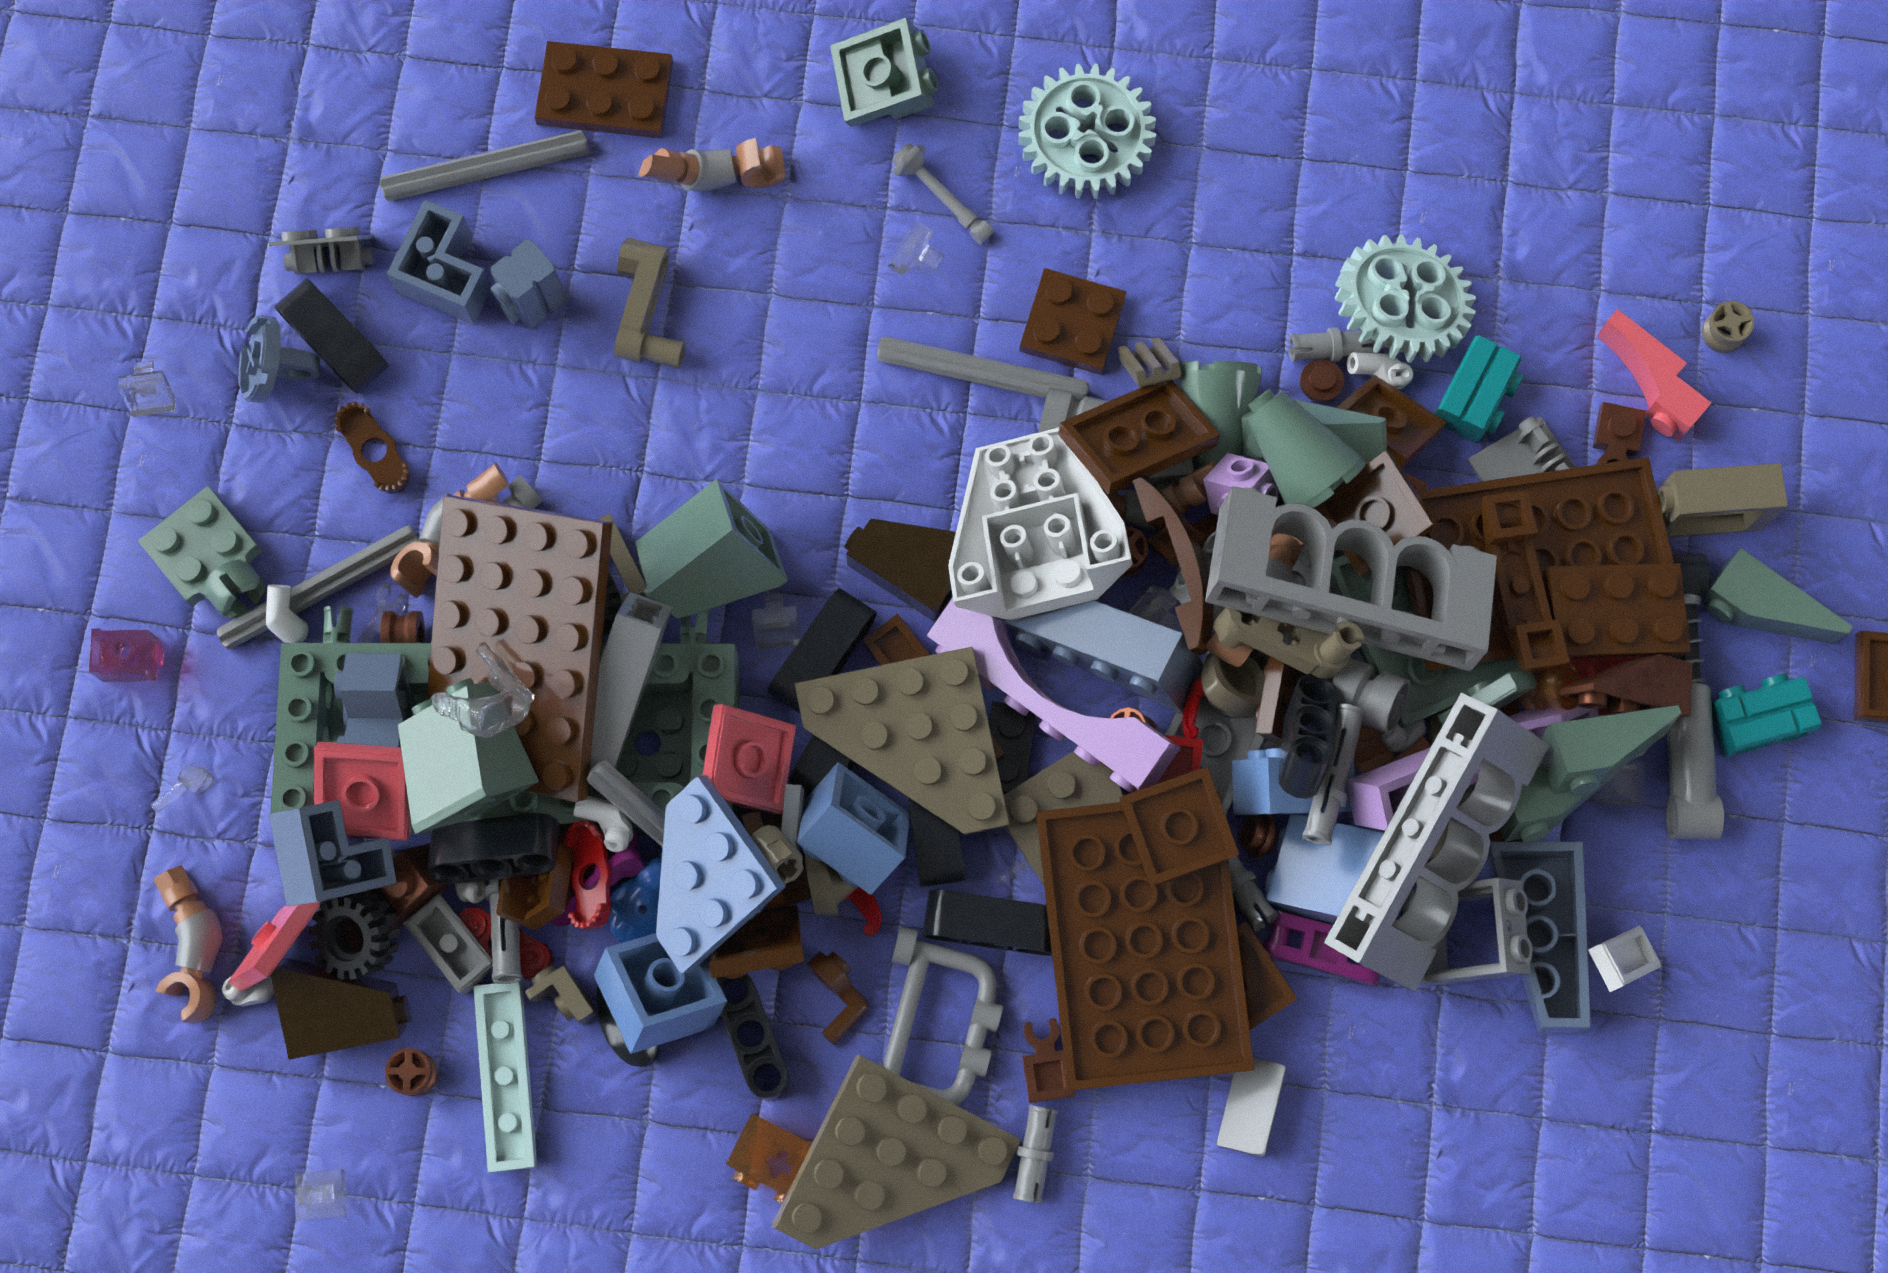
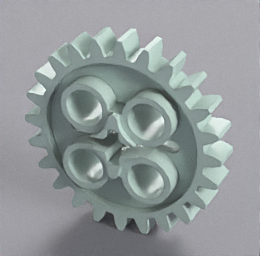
M1076 64L1075 75L1069 76L1063 67L1059 68V81L1056 82L1046 75L1043 85L1045 91L1038 87H1033L1031 92L1033 101L1023 102V113L1025 115L1019 116L1018 126L1019 129L1023 130L1019 133L1018 143L1019 145L1026 146L1023 149V160H1034L1031 166V173L1033 175L1045 171L1043 185L1048 186L1055 180L1059 181V194H1063L1069 186L1075 187L1076 198L1080 199L1084 188H1089L1093 198L1097 199L1099 187L1105 186L1107 191L1113 195L1115 194L1117 180L1128 187L1131 182L1130 172L1141 175L1143 171V163L1141 161H1150L1152 150L1149 147L1154 146L1156 134L1151 132V130L1155 129L1156 117L1147 115L1151 111L1152 104L1150 101L1139 102L1143 92L1141 87L1131 91L1128 90L1129 76L1124 77L1119 82L1115 81L1114 68H1111L1105 76L1099 75L1098 64L1093 65L1090 74H1084L1082 66ZM1079 99H1086L1093 105L1087 108H1080L1073 102ZM1060 109L1063 110L1065 113L1056 111ZM1112 123H1119L1124 125L1126 130L1114 132L1107 126ZM1053 130H1061L1067 136L1062 139H1054L1047 133ZM1109 149L1118 151L1116 153H1113ZM1086 154H1094L1101 160L1092 164L1083 161L1081 157Z
M1401 234L1398 236L1395 244H1392L1386 235L1382 236L1378 245L1369 239L1363 249L1356 247L1351 257L1346 259L1340 271L1341 274L1335 285L1339 287L1335 300L1343 303L1338 312L1339 316H1351L1352 318L1346 328L1348 330L1360 328L1362 334L1358 341L1360 343L1366 342L1369 339L1375 341L1373 352L1375 353L1379 352L1383 347L1389 348V356L1392 360L1395 359L1399 352H1404L1408 363H1412L1417 353L1425 362H1429L1433 353L1442 358L1449 348L1454 350L1461 339L1465 337L1471 327L1470 322L1476 313L1471 308L1476 300V296L1467 293L1472 284L1471 281L1458 279L1463 271V267L1450 268L1448 266L1452 257L1450 254L1439 258L1435 255L1437 251V245L1435 244L1430 246L1428 250L1422 249L1421 239L1418 237L1412 245H1407L1404 236Z

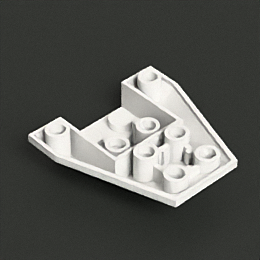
M1059 428L975 449L948 565L955 607L1006 620L1031 616L1097 600L1133 565L1124 521L1096 479L1058 435Z

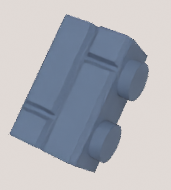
M526 239L511 251V257L505 255L490 267V273L495 281L490 290L499 301L497 303L498 307L512 324L520 321L526 329L532 330L547 318V312L552 314L567 301L554 265L532 240Z

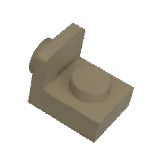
M552 965L542 970L531 979L534 986L525 991L531 1001L538 1003L557 990L559 995L554 998V1002L567 1021L575 1018L577 1022L586 1025L599 1016L597 1009L572 971L565 966L556 969Z

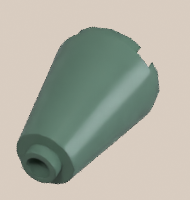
M1199 361L1179 363L1181 376L1175 379L1176 385L1220 434L1216 447L1192 457L1194 471L1212 461L1218 463L1226 453L1242 456L1241 417L1250 410L1248 405L1257 398L1262 378V366L1257 367L1255 363L1239 361H1213V364L1201 365L1200 370Z
M1268 389L1248 405L1253 412L1246 419L1285 504H1304L1315 508L1335 494L1333 490L1343 481L1347 484L1365 467L1366 462L1359 453L1283 390L1274 395Z

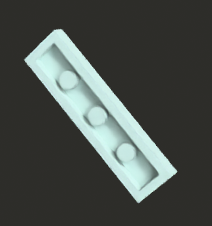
M522 982L473 986L488 1173L537 1168Z

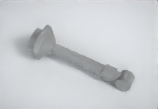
M911 143L903 146L892 160L896 165L892 171L893 174L896 176L916 174L958 217V221L966 229L971 230L970 235L977 243L982 244L994 233L992 227L984 220L980 222L978 220L979 217L970 208L967 209L923 167L924 154L926 152L925 146L922 144L913 146Z

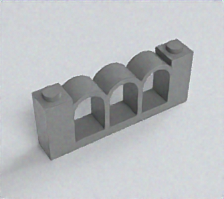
M1231 487L1219 509L1205 602L1326 634H1331L1340 623L1349 621L1358 625L1362 630L1364 639L1360 643L1471 671L1487 653L1496 555L1481 552L1473 546H1459L1455 544L1447 550L1441 543L1421 536L1401 539L1394 546L1390 537L1381 528L1367 521L1348 520L1339 523L1332 529L1324 516L1317 510L1304 504L1288 503L1276 507L1277 497L1263 494L1254 488ZM1289 534L1299 539L1307 547L1311 555L1308 587L1266 576L1272 535ZM1349 550L1360 555L1368 563L1372 571L1373 580L1370 603L1329 593L1334 551ZM1397 566L1412 567L1428 578L1433 587L1434 596L1431 619L1391 609Z
M1460 693L1324 943L1357 963L1416 991L1437 953V950L1432 947L1444 937L1455 918L1459 900L1457 892L1470 885L1483 869L1489 853V834L1497 831L1510 818L1520 798L1522 784L1528 787L1550 745L1498 709ZM1479 767L1478 781L1474 791L1463 804L1458 806ZM1448 824L1447 838L1442 849L1434 859L1426 863ZM1416 882V894L1412 904L1405 914L1395 920Z

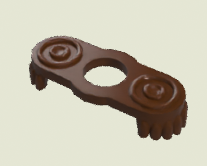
M352 402V404L346 403L345 407L341 406L339 408L340 412L336 413L337 419L334 420L337 425L335 428L338 432L342 433L353 449L355 462L362 469L368 471L374 480V486L382 492L391 494L402 491L410 481L409 465L404 463L397 453L394 439L387 432L381 430L370 414V408L365 407L363 403ZM376 439L383 441L387 446L385 456L377 462L367 461L363 457L365 444Z

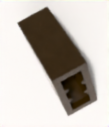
M871 518L864 529L858 526L848 538L844 547L848 550L846 553L847 565L936 622L953 597L948 565L956 532Z
M288 958L282 959L270 975L289 1060L400 1038L405 1030V1023L411 1020L408 999L406 995L399 996L397 983L368 976L352 980L350 978L342 980L337 978V973L329 975L325 972L324 969L326 967Z

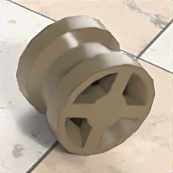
M1725 301L1719 304L1704 321L1701 329L1702 338L1705 344L1713 351L1719 353L1735 351L1751 334L1754 327V316L1743 303ZM1725 328L1726 330L1730 331L1731 335H1728V333H1725L1723 330L1720 329Z

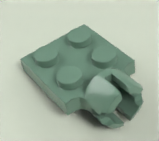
M208 486L138 540L152 560L192 607L198 602L208 599L223 616L237 618L249 611L237 597L239 594L245 592L256 606L260 604L265 596V583L252 568V561L262 550Z

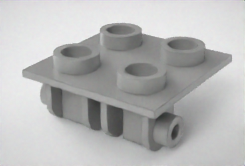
M360 227L325 229L326 238H318L317 230L281 232L282 241L269 242V247L290 245L291 253L284 254V266L286 271H294L295 275L318 272V266L321 273H326V246H329L331 266L334 272L340 271V256L342 270H365L366 265H373L372 249L364 248V239H373V234L361 235Z
M1534 416L1527 418L1519 424V429L1467 459L1481 481L1576 468L1541 416L1536 419Z

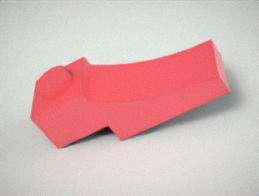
M1617 309L1607 320L1597 337L1623 361L1638 382L1649 407L1645 416L1651 420L1652 426L1662 435L1672 436L1679 442L1709 407L1711 402L1677 376L1687 362Z

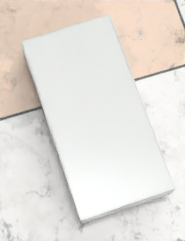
M1640 925L1588 949L1610 992L1661 967V963Z

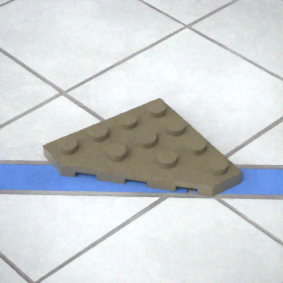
M973 646L795 683L803 728L820 740L838 750L964 835L1010 826Z
M856 1055L771 1227L814 1249L825 1247L1000 1183L1021 1139L863 1056Z

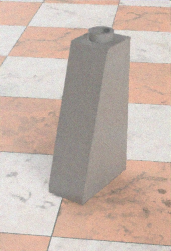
M629 592L617 612L599 665L590 770L601 760L607 761L615 769L617 768L673 609L672 606Z

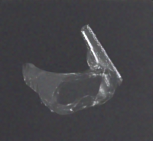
M482 642L478 645L476 653L490 668L488 680L491 686L501 692L483 698H461L440 692L433 696L432 704L436 713L439 712L440 716H446L448 719L451 718L454 721H459L461 730L477 737L490 738L498 732L522 722L528 714L530 703L534 701V695L486 642Z

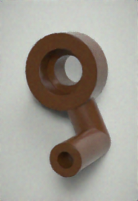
M819 951L806 964L807 967L822 984L847 1005L821 1032L831 1044L835 1045L868 1011L869 1004L847 977L852 971L848 964L833 951L828 956Z

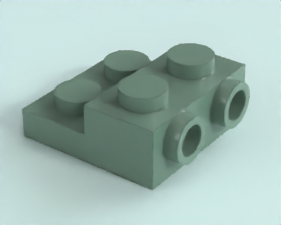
M907 18L830 45L844 121L850 127L888 114L895 119H899L934 106L932 94L939 91V86L933 70L930 67H926L924 57L931 53L930 42L923 29L919 30Z

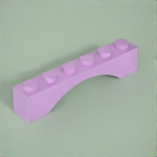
M952 597L927 634L930 639L939 644L935 650L937 654L973 646L980 683L983 687L991 691L994 686H997L1008 695L1003 700L1006 704L1024 716L1027 715L1029 710L1042 719L1039 727L1059 741L1064 736L1078 745L1074 753L1095 767L1101 761L1114 771L1110 779L1130 793H1133L1136 787L1142 790L1156 785L1181 749L1180 746L1149 724L1135 717L1110 719L1085 716L1070 711L1054 702L1034 684L1020 665L1011 646L1005 622L998 617L955 607Z
M1557 697L1511 715L1509 718L1538 738H1541L1552 723L1599 717L1598 709L1579 707L1578 700ZM1430 748L1347 780L1346 786L1355 825L1386 830ZM1479 767L1469 785L1478 781Z

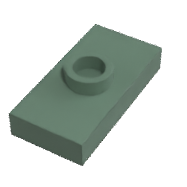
M1531 671L1510 672L1495 682L1492 678L1484 680L1468 689L1470 697L1499 710L1534 689L1538 683ZM1452 708L1438 716L1442 725L1445 723Z

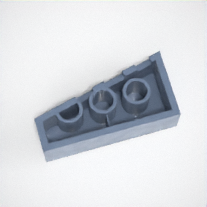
M1094 600L1014 620H1005V624L1016 636L1014 641L1021 647L1038 653L1039 650L1045 651L1065 665L1080 667L1106 681L1117 684L1182 715L1185 699L1192 687V683L1202 674L1204 664L1196 653L1188 650L1183 633Z
M1490 842L1487 858L1493 878L1522 881L1523 891L1527 897L1528 909L1525 918L1527 937L1532 945L1531 974L1521 976L1538 1033H1586L1591 1028L1583 842Z

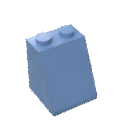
M1290 814L1288 825L1283 826L1279 833L1277 848L1280 853L1276 867L1270 870L1266 879L1265 892L1268 895L1266 900L1281 912L1334 925L1384 833L1336 823L1332 835V844L1328 846L1319 845L1303 839L1302 835L1303 831H1305L1308 817ZM1403 906L1395 920L1399 919L1402 916Z

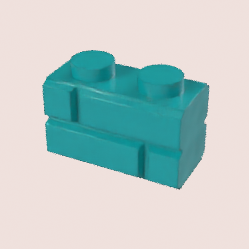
M1475 335L1434 413L1447 422L1444 428L1455 431L1458 435L1474 443H1479L1485 432L1493 435L1505 413L1504 410L1498 408L1503 396L1506 395L1512 398L1524 374L1517 371L1523 359L1521 355L1504 347H1498L1496 343L1480 335Z
M1783 673L1760 681L1762 688L1747 692L1744 685H1738L1720 691L1718 693L1720 699L1712 704L1713 728L1717 732L1716 737L1723 756L1727 758L1808 736L1822 728V722L1817 708L1812 702L1813 697L1806 678L1799 677L1789 680L1787 673Z

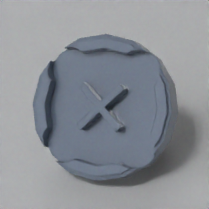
M258 315L252 318L246 330L247 334L253 335L251 344H244L243 348H241L238 369L239 388H241V393H244L243 398L245 401L254 403L266 402L271 395L276 378L306 381L319 377L320 357L317 354L281 347V332L275 317Z

